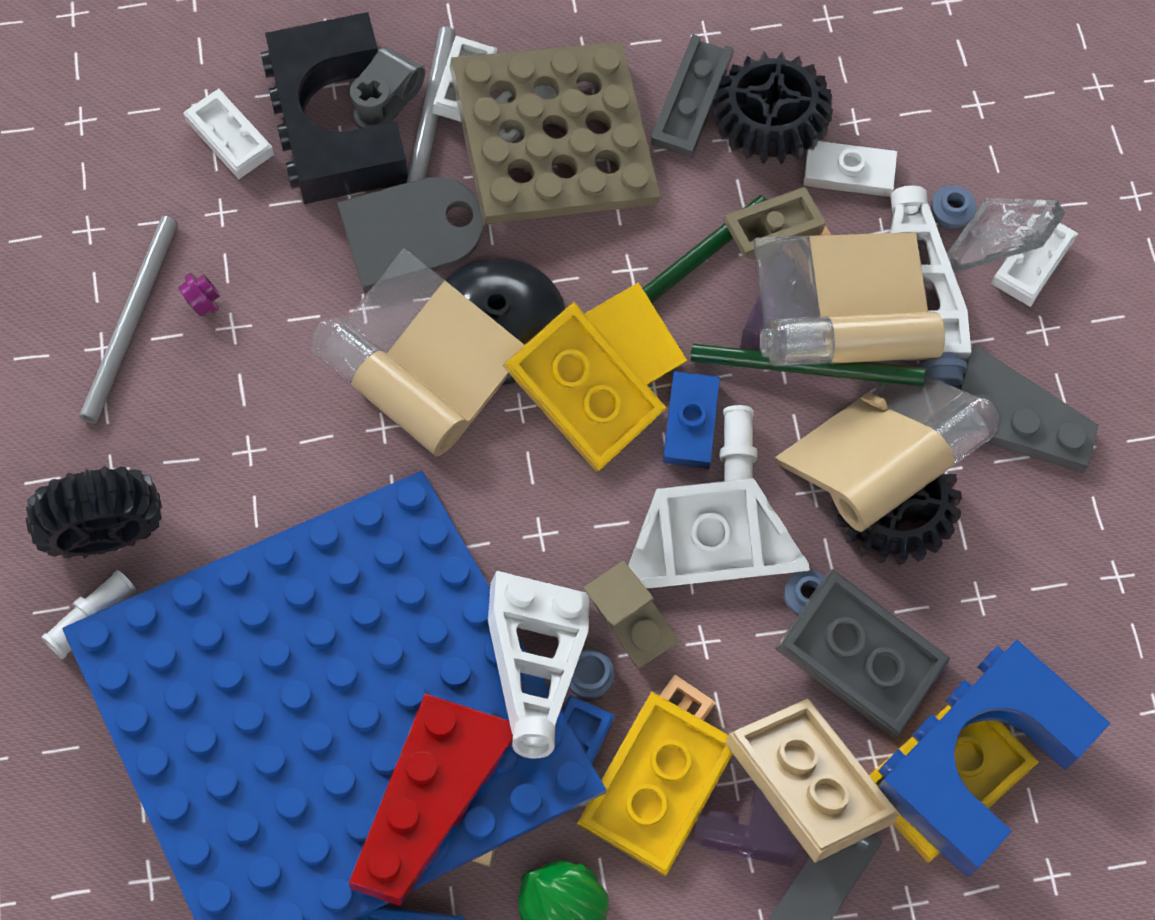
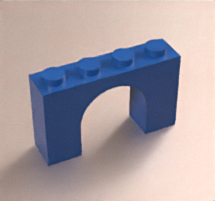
M1018 639L1006 651H1003L997 645L978 665L977 668L984 673L972 686L968 681L964 680L945 700L951 709L940 720L931 714L914 732L912 737L918 744L907 755L898 749L878 770L885 777L878 787L898 813L966 877H969L986 861L1012 830L982 804L963 784L955 764V744L960 731L971 724L982 721H998L1009 724L1027 735L1059 766L1066 770L1081 757L1111 724Z

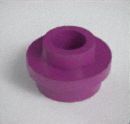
M191 272L184 276L186 282L180 285L178 289L192 309L199 316H203L208 311L216 312L219 307L215 300L221 295L212 282L204 274L199 278Z

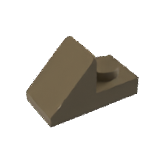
M806 187L724 216V222L742 255L745 258L770 265L777 263L784 246L801 241L809 236L823 233L826 221Z
M624 560L583 587L637 669L642 668L680 642L652 600L654 598Z

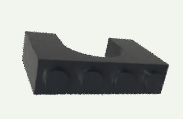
M369 12L266 32L265 36L269 50L260 52L266 78L275 77L277 87L268 89L274 115L283 113L285 118V124L277 125L283 152L292 150L294 161L286 162L291 189L301 188L304 204L406 183L408 177L407 163L396 121L339 132L319 127L304 114L309 100L317 91L331 83L359 77L371 63L373 57L378 52V47Z

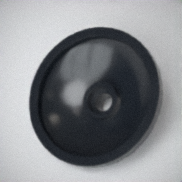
M508 258L482 259L459 268L445 280L524 345L565 310L563 298L550 278L537 268L522 261ZM494 302H500L505 305L501 310H493L489 306ZM509 375L502 385L513 384L516 381Z

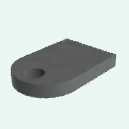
M424 178L337 202L363 292L456 266L471 256L477 248L482 235L483 221L477 198L465 185L450 178ZM454 207L466 208L471 213L472 220L464 227L453 226L446 218L448 211Z

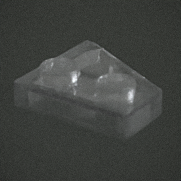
M986 198L947 253L953 272L957 273L1043 247L1066 213L1060 203L1055 200Z

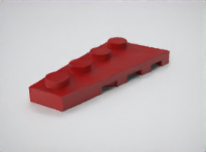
M424 694L349 880L350 889L401 906L439 852V846L453 826L458 825L467 812L468 805L482 785H486L497 769L500 759L508 748L512 747L513 734L508 720Z

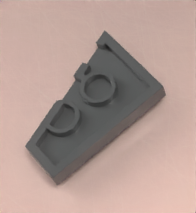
M973 344L971 354L967 360L968 371L963 375V384L960 385L947 431L1084 473L1089 465L1099 425Z

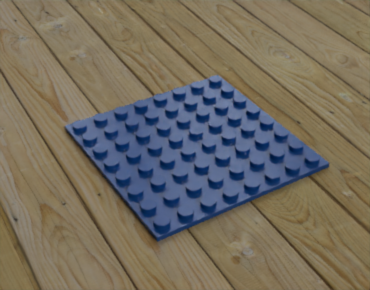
M423 470L62 628L194 920H355L389 903L350 889L349 880L424 694H429L509 721L488 624L490 587ZM518 637L519 646L522 652L527 653L525 647L523 646L521 640ZM520 673L522 693L548 699L549 689L541 677ZM561 710L555 724L553 752L543 758H526L517 754L513 747L510 746L498 762V767L486 785L483 784L468 805L467 812L458 825L453 826L439 846V852L411 891L606 793L605 786Z

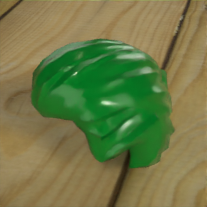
M559 860L548 863L536 870L526 872L521 877V889L518 898L521 920H607L609 895L604 887L598 883L596 875L580 863L575 865Z

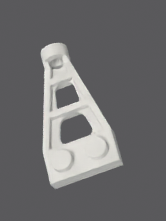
M920 186L900 187L891 193L893 218L890 233L916 232L917 240L925 241L930 265H921L923 281H929L933 285L940 303L938 310H928V312H938L943 319L945 329L943 352H953L957 354V359L968 360L971 354L968 311L931 213L927 191Z
M496 571L490 585L488 624L513 734L512 747L517 754L523 757L543 758L550 755L554 750L555 724L588 634L589 597L585 592ZM520 628L557 637L559 645L554 658L551 659L522 652L516 629ZM520 673L550 679L551 685L548 699L522 693Z

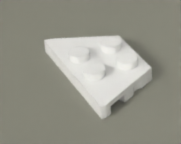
M754 478L656 489L628 564L629 568L646 589L810 571L808 561L798 549L787 532L788 530L767 501L766 496Z

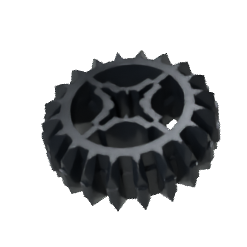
M764 51L759 61H755L747 56L743 62V67L732 64L729 76H722L719 89L714 94V121L716 126H719L718 132L721 140H729L731 151L743 148V155L746 160L754 154L760 155L763 165L769 157H777L782 165L784 160H786V155L790 154L799 160L801 155H803V149L813 151L817 146L818 140H824L829 122L832 121L833 109L831 106L833 97L831 89H827L825 76L817 75L814 64L802 67L800 56L789 61L786 60L783 51L777 58H769ZM776 101L777 104L774 105L773 113L769 114V111L772 110L773 102Z
M104 466L99 470L90 471L86 468L81 473H68L65 478L52 479L49 481L48 486L39 487L35 490V494L27 499V518H25L28 534H31L32 543L36 544L38 551L47 552L48 555L54 557L62 555L63 558L69 559L74 556H82L85 559L89 555H101L106 552L117 551L125 546H134L137 540L147 539L151 532L160 527L159 521L162 519L160 509L162 504L160 494L157 493L151 476L142 474L141 470L133 469L128 471L126 467L122 466L116 469H108V467Z
M941 474L923 487L926 492L919 490L901 503L895 516L892 510L880 518L881 524L875 522L860 532L851 527L839 513L835 519L836 527H850L845 536L846 543L855 542L858 539L863 542L860 548L861 556L868 554L870 549L873 548L879 551L877 555L879 563L885 562L889 553L894 554L899 566L905 564L909 553L917 562L922 561L927 554V550L934 554L937 553L943 545L942 539L949 540L955 531L952 524L957 523L961 517V510L956 506L959 505L962 499V492L952 489L957 482V474ZM832 499L831 508L832 510L838 511ZM919 519L929 521L925 525L913 530H897L898 525L905 521L918 523Z

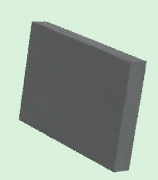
M834 569L827 572L775 647V650L893 739L900 737L950 660L949 656Z

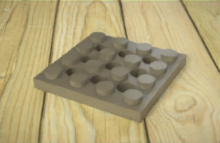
M622 42L451 57L450 71L483 225L657 205L660 193ZM582 81L591 82L598 88L599 93L586 95L577 88L576 84ZM541 85L550 86L556 91L557 96L549 100L542 99L535 93L534 88ZM495 90L509 91L514 101L508 104H501L496 102L490 93ZM589 120H599L607 126L608 132L595 134L587 128L586 122ZM548 124H556L564 130L566 135L559 139L551 138L545 134L543 127ZM514 128L519 131L523 140L518 143L506 142L501 138L499 131ZM602 158L609 159L615 163L618 171L611 174L603 173L596 167L595 161ZM557 163L567 164L574 170L575 175L571 178H561L553 172L552 166ZM513 168H522L531 175L532 179L526 183H518L510 178L508 171Z

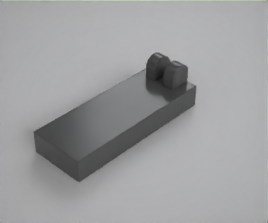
M692 35L651 135L652 145L690 158L693 157L714 105V94L719 89L721 78L726 75L732 60L733 47L725 45V48H721L701 41L700 36Z
M876 833L816 863L809 857L768 920H832L883 841L876 837Z

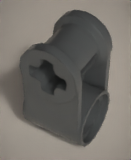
M387 46L382 47L350 87V98L355 105L353 118L356 126L362 129L391 123L408 101L412 100L421 89L426 76L425 66Z

